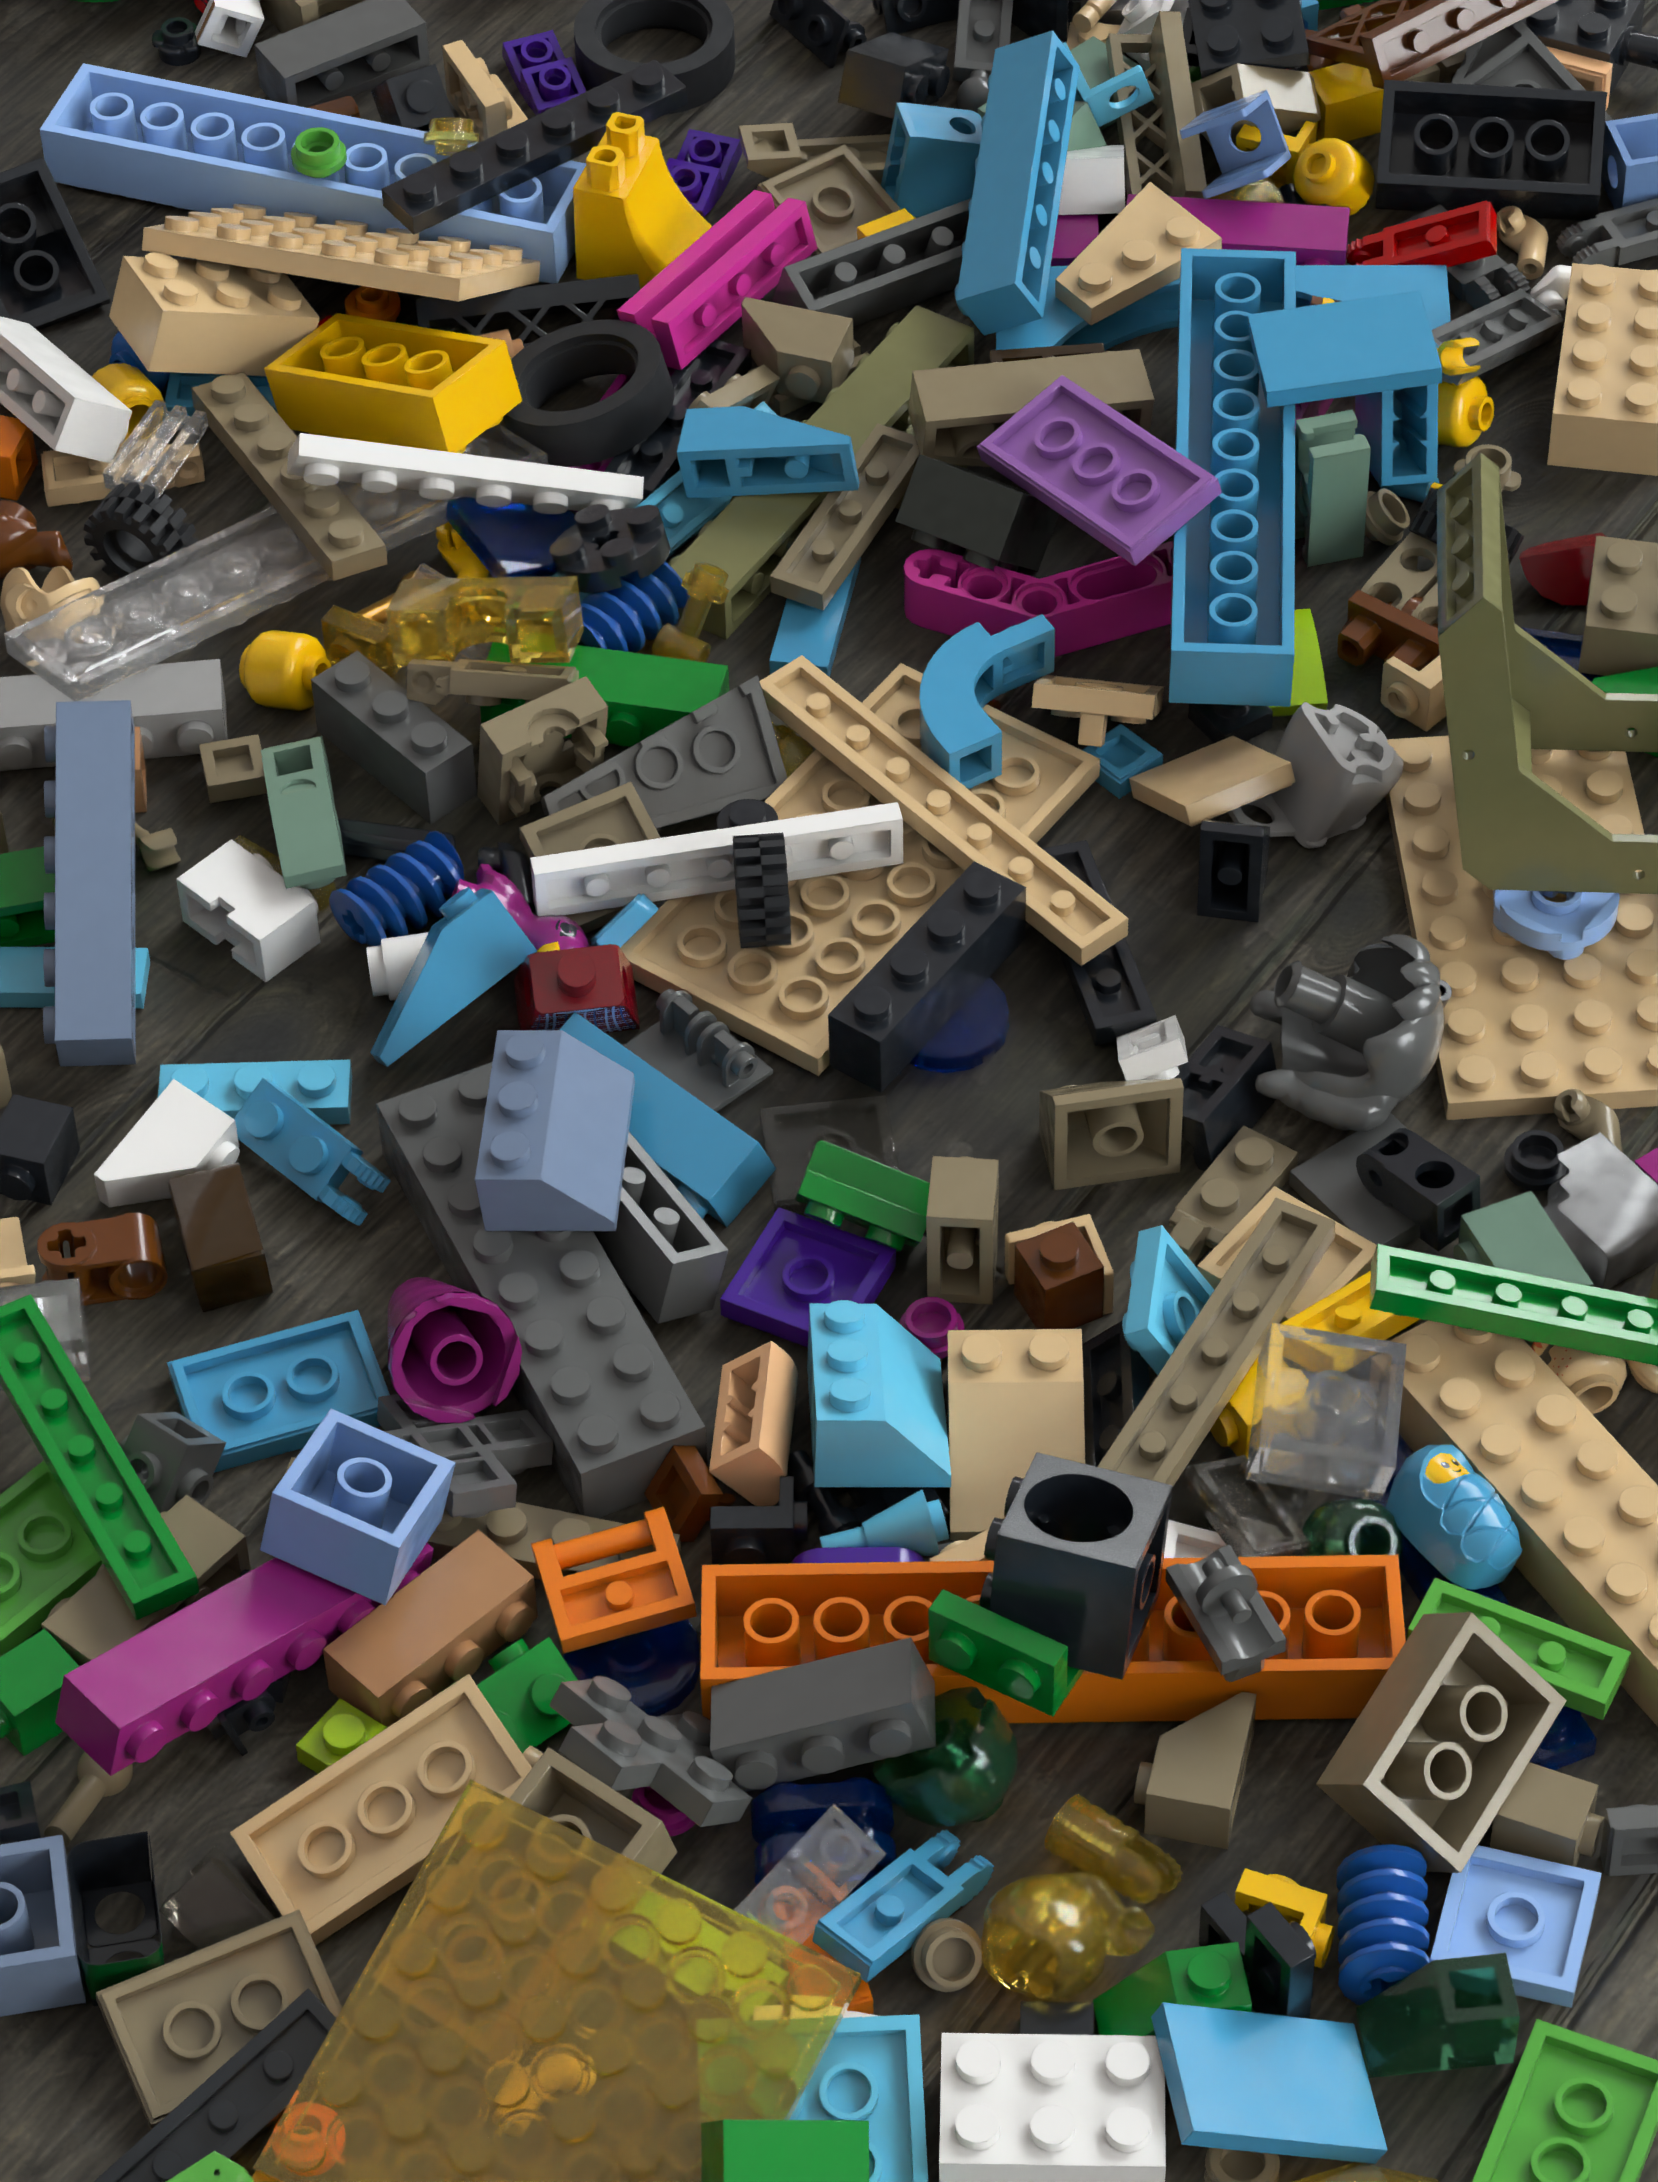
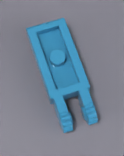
M263 1077L234 1118L238 1140L312 1198L328 1205L335 1212L357 1226L362 1224L368 1215L359 1202L338 1189L349 1172L355 1175L357 1180L371 1190H377L380 1193H383L391 1182L384 1173L380 1172L361 1156L363 1154L362 1150L277 1084Z
M942 1830L915 1851L911 1848L819 1919L815 1925L812 1941L867 1983L911 1948L915 1939L927 1924L938 1919L948 1918L960 1906L964 1907L975 1895L977 1896L992 1877L994 1865L983 1856L976 1855L951 1875H945L941 1870H944L954 1859L960 1846V1840L948 1830Z

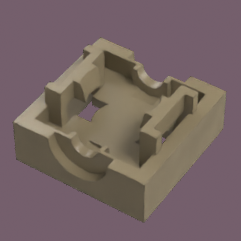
M586 676L480 724L477 796L498 825L530 812V806L541 801L540 791L548 786L559 788L604 762L605 747L608 746L606 738L608 706ZM572 734L571 740L564 742L563 737Z

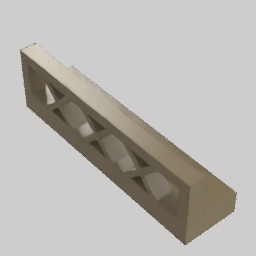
M1159 11L1151 34L1109 33L1106 40L1110 78L1132 68L1123 61L1122 53H1149L1151 66L1144 74L1154 96L1152 102L1157 105V111L1149 119H1146L1135 109L1116 119L1120 145H1124V175L1127 197L1128 194H1138L1152 181L1172 197L1204 198L1201 191L1207 185L1199 134L1182 139L1179 132L1196 118L1181 13ZM1126 86L1117 90L1113 94L1114 103L1130 97L1134 93L1136 86H1129L1128 88ZM1145 136L1163 149L1164 156L1155 164L1136 151V144Z

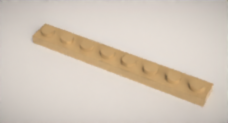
M803 655L760 680L766 705L770 712L883 804L898 802L903 820L963 870H966L975 861L1025 886L1026 921L1079 965H1084L1128 936V918Z

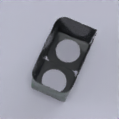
M147 1831L84 1841L74 1846L67 1857L76 1950L93 2006H99L96 2001V1992L164 1965L151 1842L149 1835L148 1845ZM117 1892L132 1893L139 1897L145 1906V1915L142 1922L132 1931L123 1934L108 1933L101 1929L95 1920V1910L100 1901L106 1896ZM159 1934L160 1944L157 1940L149 1938ZM87 1942H88L89 1945H91V1946H93V1947H95V1948H88V1947H87ZM122 1952H137L145 1956L106 1963L111 1957Z

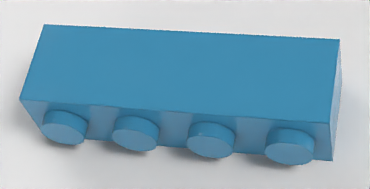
M574 1012L560 1030L634 1073L635 1088L629 1132L702 1219L708 1213L728 1227L776 1170V1167L760 1143L588 1020Z

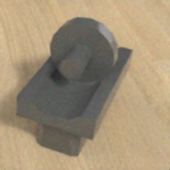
M1230 1544L1218 1548L1210 1556L1198 1562L1175 1564L1166 1568V1582L1220 1674L1223 1675L1226 1681L1234 1682L1260 1672L1264 1668L1266 1658L1286 1651V1637L1257 1591L1258 1584L1250 1568L1241 1564Z

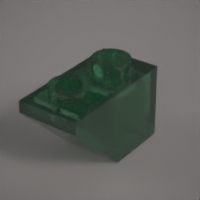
M1506 1953L1433 1960L1356 2007V2019L1368 2078L1514 2063L1520 2014Z

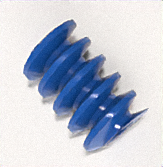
M666 561L656 571L641 580L636 570L628 575L619 577L622 584L621 588L591 593L583 599L582 603H577L568 609L561 624L562 633L567 644L635 653L645 646L646 639L654 640L662 633V627L670 628L678 623V608L683 609L688 605L689 594L677 572Z
M437 831L429 832L424 841L413 842L407 846L404 853L399 852L388 857L385 865L373 866L368 869L365 877L354 878L348 882L345 889L340 888L332 891L329 898L330 909L337 923L352 940L361 944L366 943L368 947L381 945V939L387 938L385 932L390 937L408 935L405 920L417 930L426 927L428 919L425 909L436 918L444 916L439 909L446 902L445 897L449 900L458 879L464 880L462 861L456 849L444 834Z
M1395 1844L1370 1846L1349 1855L1337 1868L1336 1887L1339 1890L1337 1894V1912L1339 1914L1337 1936L1340 1939L1338 1943V1961L1341 1965L1339 1967L1338 1985L1344 1996L1356 2005L1375 2011H1409L1421 2005L1430 1996L1431 1984L1426 1978L1430 1971V1958L1425 1953L1429 1947V1933L1424 1928L1428 1924L1429 1912L1423 1903L1427 1899L1428 1885L1423 1879L1426 1875L1427 1861L1421 1852L1413 1848Z

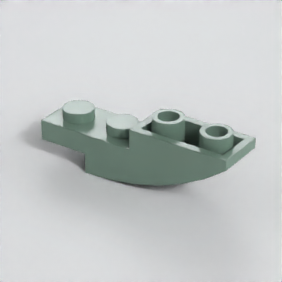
M323 736L264 748L261 750L264 776L286 889L296 886L304 889L321 888L332 883L337 877L346 876L341 831L334 804L329 763Z

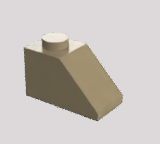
M749 297L744 298L742 302L744 348L751 349V358L758 367L764 364L780 377L775 388L778 394L824 403L828 393L833 388L842 385L853 365V318Z
M1241 1692L1160 1735L1154 1762L1141 1761L1135 1785L1134 1803L1145 1805L1144 1834L1228 1849L1254 1737L1257 1694Z

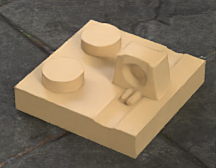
M1045 675L1033 685L1031 708L1051 709L1052 715L1080 718L1078 744L1102 747L1105 743L1108 716H1111V721L1146 724L1147 719L1153 720L1154 716L1156 717L1162 710L1164 687Z

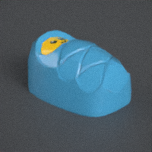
M1427 1445L1406 1458L1394 1479L1386 1505V1510L1399 1530L1443 1576L1464 1589L1476 1590L1487 1588L1504 1581L1520 1557L1523 1549L1520 1546L1518 1529L1515 1523L1511 1521V1516L1499 1495L1495 1493V1489L1486 1479L1473 1470L1462 1452L1453 1445Z

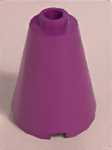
M429 1277L412 1278L397 1287L388 1304V1371L395 1391L414 1413L434 1422L464 1423L475 1419L474 1414L484 1410L492 1403L496 1407L508 1396L519 1376L522 1347L512 1321L502 1308L483 1296Z

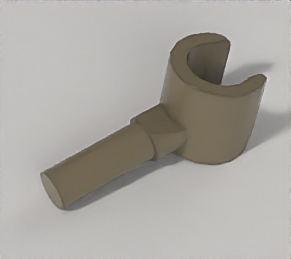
M135 822V844L139 846L147 870L155 871L181 862V858L174 847L177 844V838L172 828L150 834L148 830L143 829Z

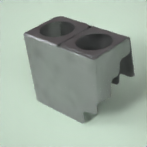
M1598 1133L1559 1153L1558 1160L1567 1170L1562 1179L1548 1188V1205L1543 1209L1593 1282V1287L1610 1289L1658 1262V1183L1645 1174L1602 1133Z

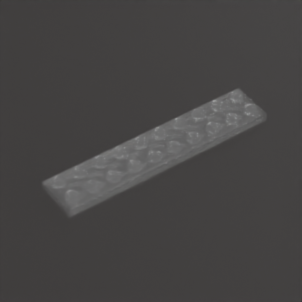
M500 424L484 431L469 443L466 450L462 453L548 465L547 453ZM339 481L336 484L386 544L387 553L389 550L418 536L431 533L435 528L459 516L472 513L482 506L476 502V498L454 495L446 500H431L420 496L419 491L397 488L395 491L388 493H375L364 490L361 487V483ZM272 506L4 633L7 653L73 701H79L95 696L102 689L133 674L142 673L148 670L150 666L174 654L192 649L199 642L230 627L239 626L246 622L247 619L278 604L289 602L296 595L332 579Z

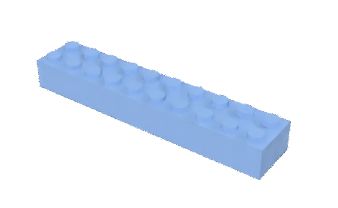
M85 63L82 64L40 128L44 160L54 181L57 183L211 213V208L233 209V204L258 205L266 208V216L284 217V212L308 213L317 216L316 224L335 225V220L358 221L368 224V232L386 233L387 228L407 229L383 206L382 188L479 143ZM323 127L337 133L339 140L346 147L347 154L346 163L339 171L325 178H313L298 172L293 167L291 150L295 145L297 136L307 129ZM569 160L419 232V241H438L440 236H449L471 240L470 249L489 250L490 245L519 247L523 249L522 258L540 261L539 282L558 283L575 253L573 187L584 170L586 163Z

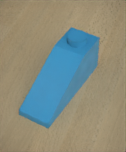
M745 406L693 408L686 410L677 456L687 498L853 491L859 489L860 482L851 436Z
M467 887L455 894L440 907L439 910L444 917L431 927L370 1052L378 1063L386 1067L391 1065L523 963L527 955L537 952L536 948L492 890L481 888L474 893L470 887Z

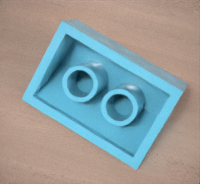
M838 1300L830 1304L809 1303L807 1373L814 1487H951V1466L940 1358L877 1304H858L849 1300Z

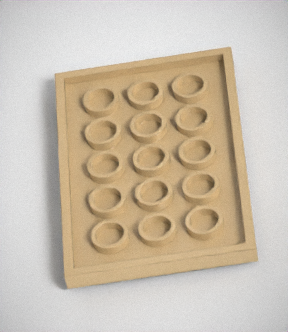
M233 204V209L211 208V213L188 212V217L165 216V224L144 227L143 251L457 302L539 283L540 261L522 258L523 249L519 247L490 245L489 250L470 249L471 240L449 236H440L438 241H419V233L414 235L408 229L387 228L386 233L368 232L367 223L350 220H335V225L316 224L317 216L313 214L284 212V217L266 216V208L258 205Z

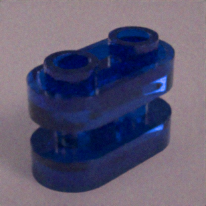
M849 1778L838 1783L811 1785L779 1783L759 1794L751 1803L752 1836L759 1843L753 1855L755 1883L762 1892L770 1896L781 1895L834 1881L839 1895L852 1894L897 1859L896 1843L888 1835L894 1827L892 1796L885 1787L869 1779Z

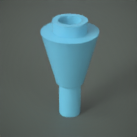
M920 1490L862 1522L860 1527L819 1538L822 1548L902 1547L913 1550L921 1556H936L939 1554L937 1542L949 1539V1534L940 1500L927 1502L923 1490Z

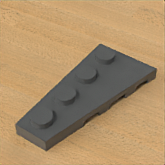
M758 675L543 796L540 800L545 817L628 782H632L656 830L720 813L726 805L737 800H766L787 779V774Z

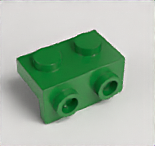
M821 1140L817 1142L794 1200L806 1204L804 1214L817 1221L840 1228L844 1219L868 1229L865 1235L866 1239L901 1252L904 1244L915 1248L921 1242L926 1229L930 1183Z
M944 1589L941 1590L928 1609L929 1660L1052 1717L1084 1672V1670L1067 1666L1068 1646Z
M550 1637L531 1649L521 1638L488 1660L495 1673L477 1684V1686L522 1754L529 1746H538L570 1724L568 1720L549 1705L561 1682L576 1681L578 1679Z

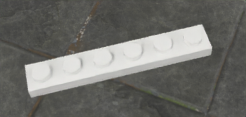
M304 433L298 435L290 448L287 474L304 476V481L313 485L328 486L337 484L339 481L361 483V487L364 490L375 493H388L400 488L419 491L420 496L431 500H446L456 495L476 498L478 504L487 507H504L510 505L511 502L533 505L535 511L543 514H561L567 510L580 511L585 507L595 504L606 505L609 511L635 508L643 499L644 477Z
M898 802L531 857L533 898L537 916L570 915L626 906L639 893L641 895L644 893L652 902L734 890L733 836L783 832L788 881L903 864L902 814Z

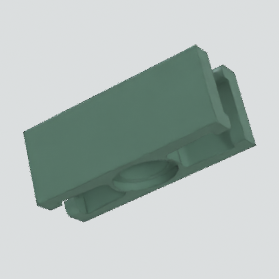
M1353 409L1296 420L1295 539L1305 537L1302 556L1307 567L1363 556L1371 447L1363 434L1355 435L1358 420Z

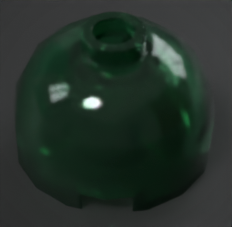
M973 1686L951 1689L935 1696L936 1747L906 1753L898 1757L877 1760L874 1762L873 1767L875 1777L882 1784L892 1802L908 1817L936 1828L980 1822L992 1816L1002 1805L1004 1796L1013 1782L1019 1758L1017 1740L997 1704L991 1699L984 1698L978 1688Z

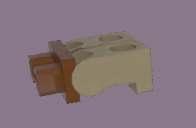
M1410 532L1370 577L1363 588L1357 590L1348 599L1347 622L1338 634L1337 654L1339 658L1358 666L1364 664L1372 655L1383 659L1384 663L1391 657H1396L1417 671H1421L1440 655L1438 642L1436 543ZM1418 556L1431 560L1434 564L1433 567L1424 572L1417 569Z

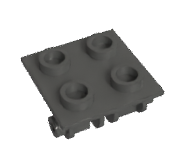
M665 990L656 1002V1007L660 1010V1021L623 1045L716 1112L773 1074V1069L755 1055L754 1048L751 1045L736 1039L730 1034L729 1027L723 1022L717 1021L716 1016L710 1011H700L693 1004L691 995L684 990Z

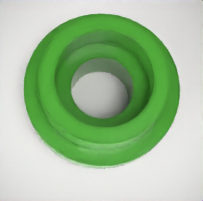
M323 127L310 128L301 132L295 140V145L291 150L292 165L298 172L313 178H325L339 171L345 165L347 160L346 147L333 130Z

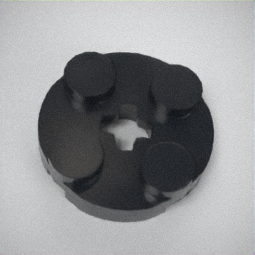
M603 504L591 505L577 512L575 515L576 524L564 531L549 548L558 577L561 575L564 586L570 590L582 593L606 592L621 588L622 584L619 577L628 575L636 570L641 580L652 574L665 562L671 549L659 509L656 506L644 505L637 508L609 511L608 507Z

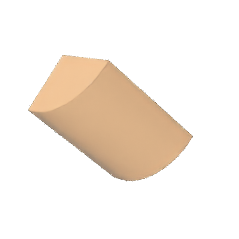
M773 1341L722 1365L709 1472L755 1506H774L779 1501L780 1476H787L798 1383V1372L794 1361Z

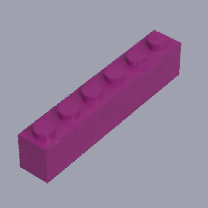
M426 1543L394 1594L430 1567L434 1548ZM275 1557L65 1674L55 1723L107 1774L112 1776L134 1762L143 1763L150 1760L165 1744L189 1730L196 1732L205 1728L214 1720L217 1714L241 1700L250 1701L257 1698L272 1682L291 1671L307 1669L323 1654V1649L380 1606L381 1603Z

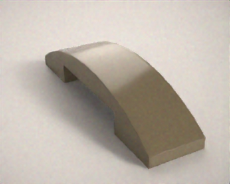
M793 123L739 126L738 131L747 168L762 176L773 178L845 144L880 185L891 135L797 140Z

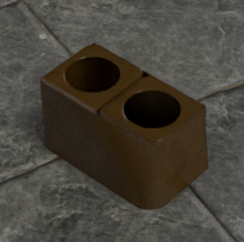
M239 1162L170 1178V1195L202 1311L207 1312L272 1294L273 1289L265 1253L262 1254L261 1252L264 1249Z

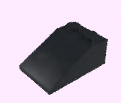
M41 157L1 172L0 316L29 323L38 331L109 304L110 297L44 158Z

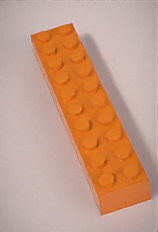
M1398 1555L1238 1557L1241 1564L1250 1568L1258 1584L1257 1591L1286 1637V1651L1266 1658L1264 1668L1260 1672L1234 1682L1226 1681L1223 1675L1220 1674L1166 1582L1167 1567L1175 1564L1195 1563L1206 1557L1164 1558L1159 1597L1123 1680L1084 1670L1053 1717L929 1660L928 1609L942 1589L979 1605L986 1577L989 1573H993L994 1561L702 1565L700 1664L703 1716L711 1720L712 1686L911 1637L935 1681V1724L1188 1721L1241 1692L1257 1694L1255 1720L1358 1718L1406 1642Z

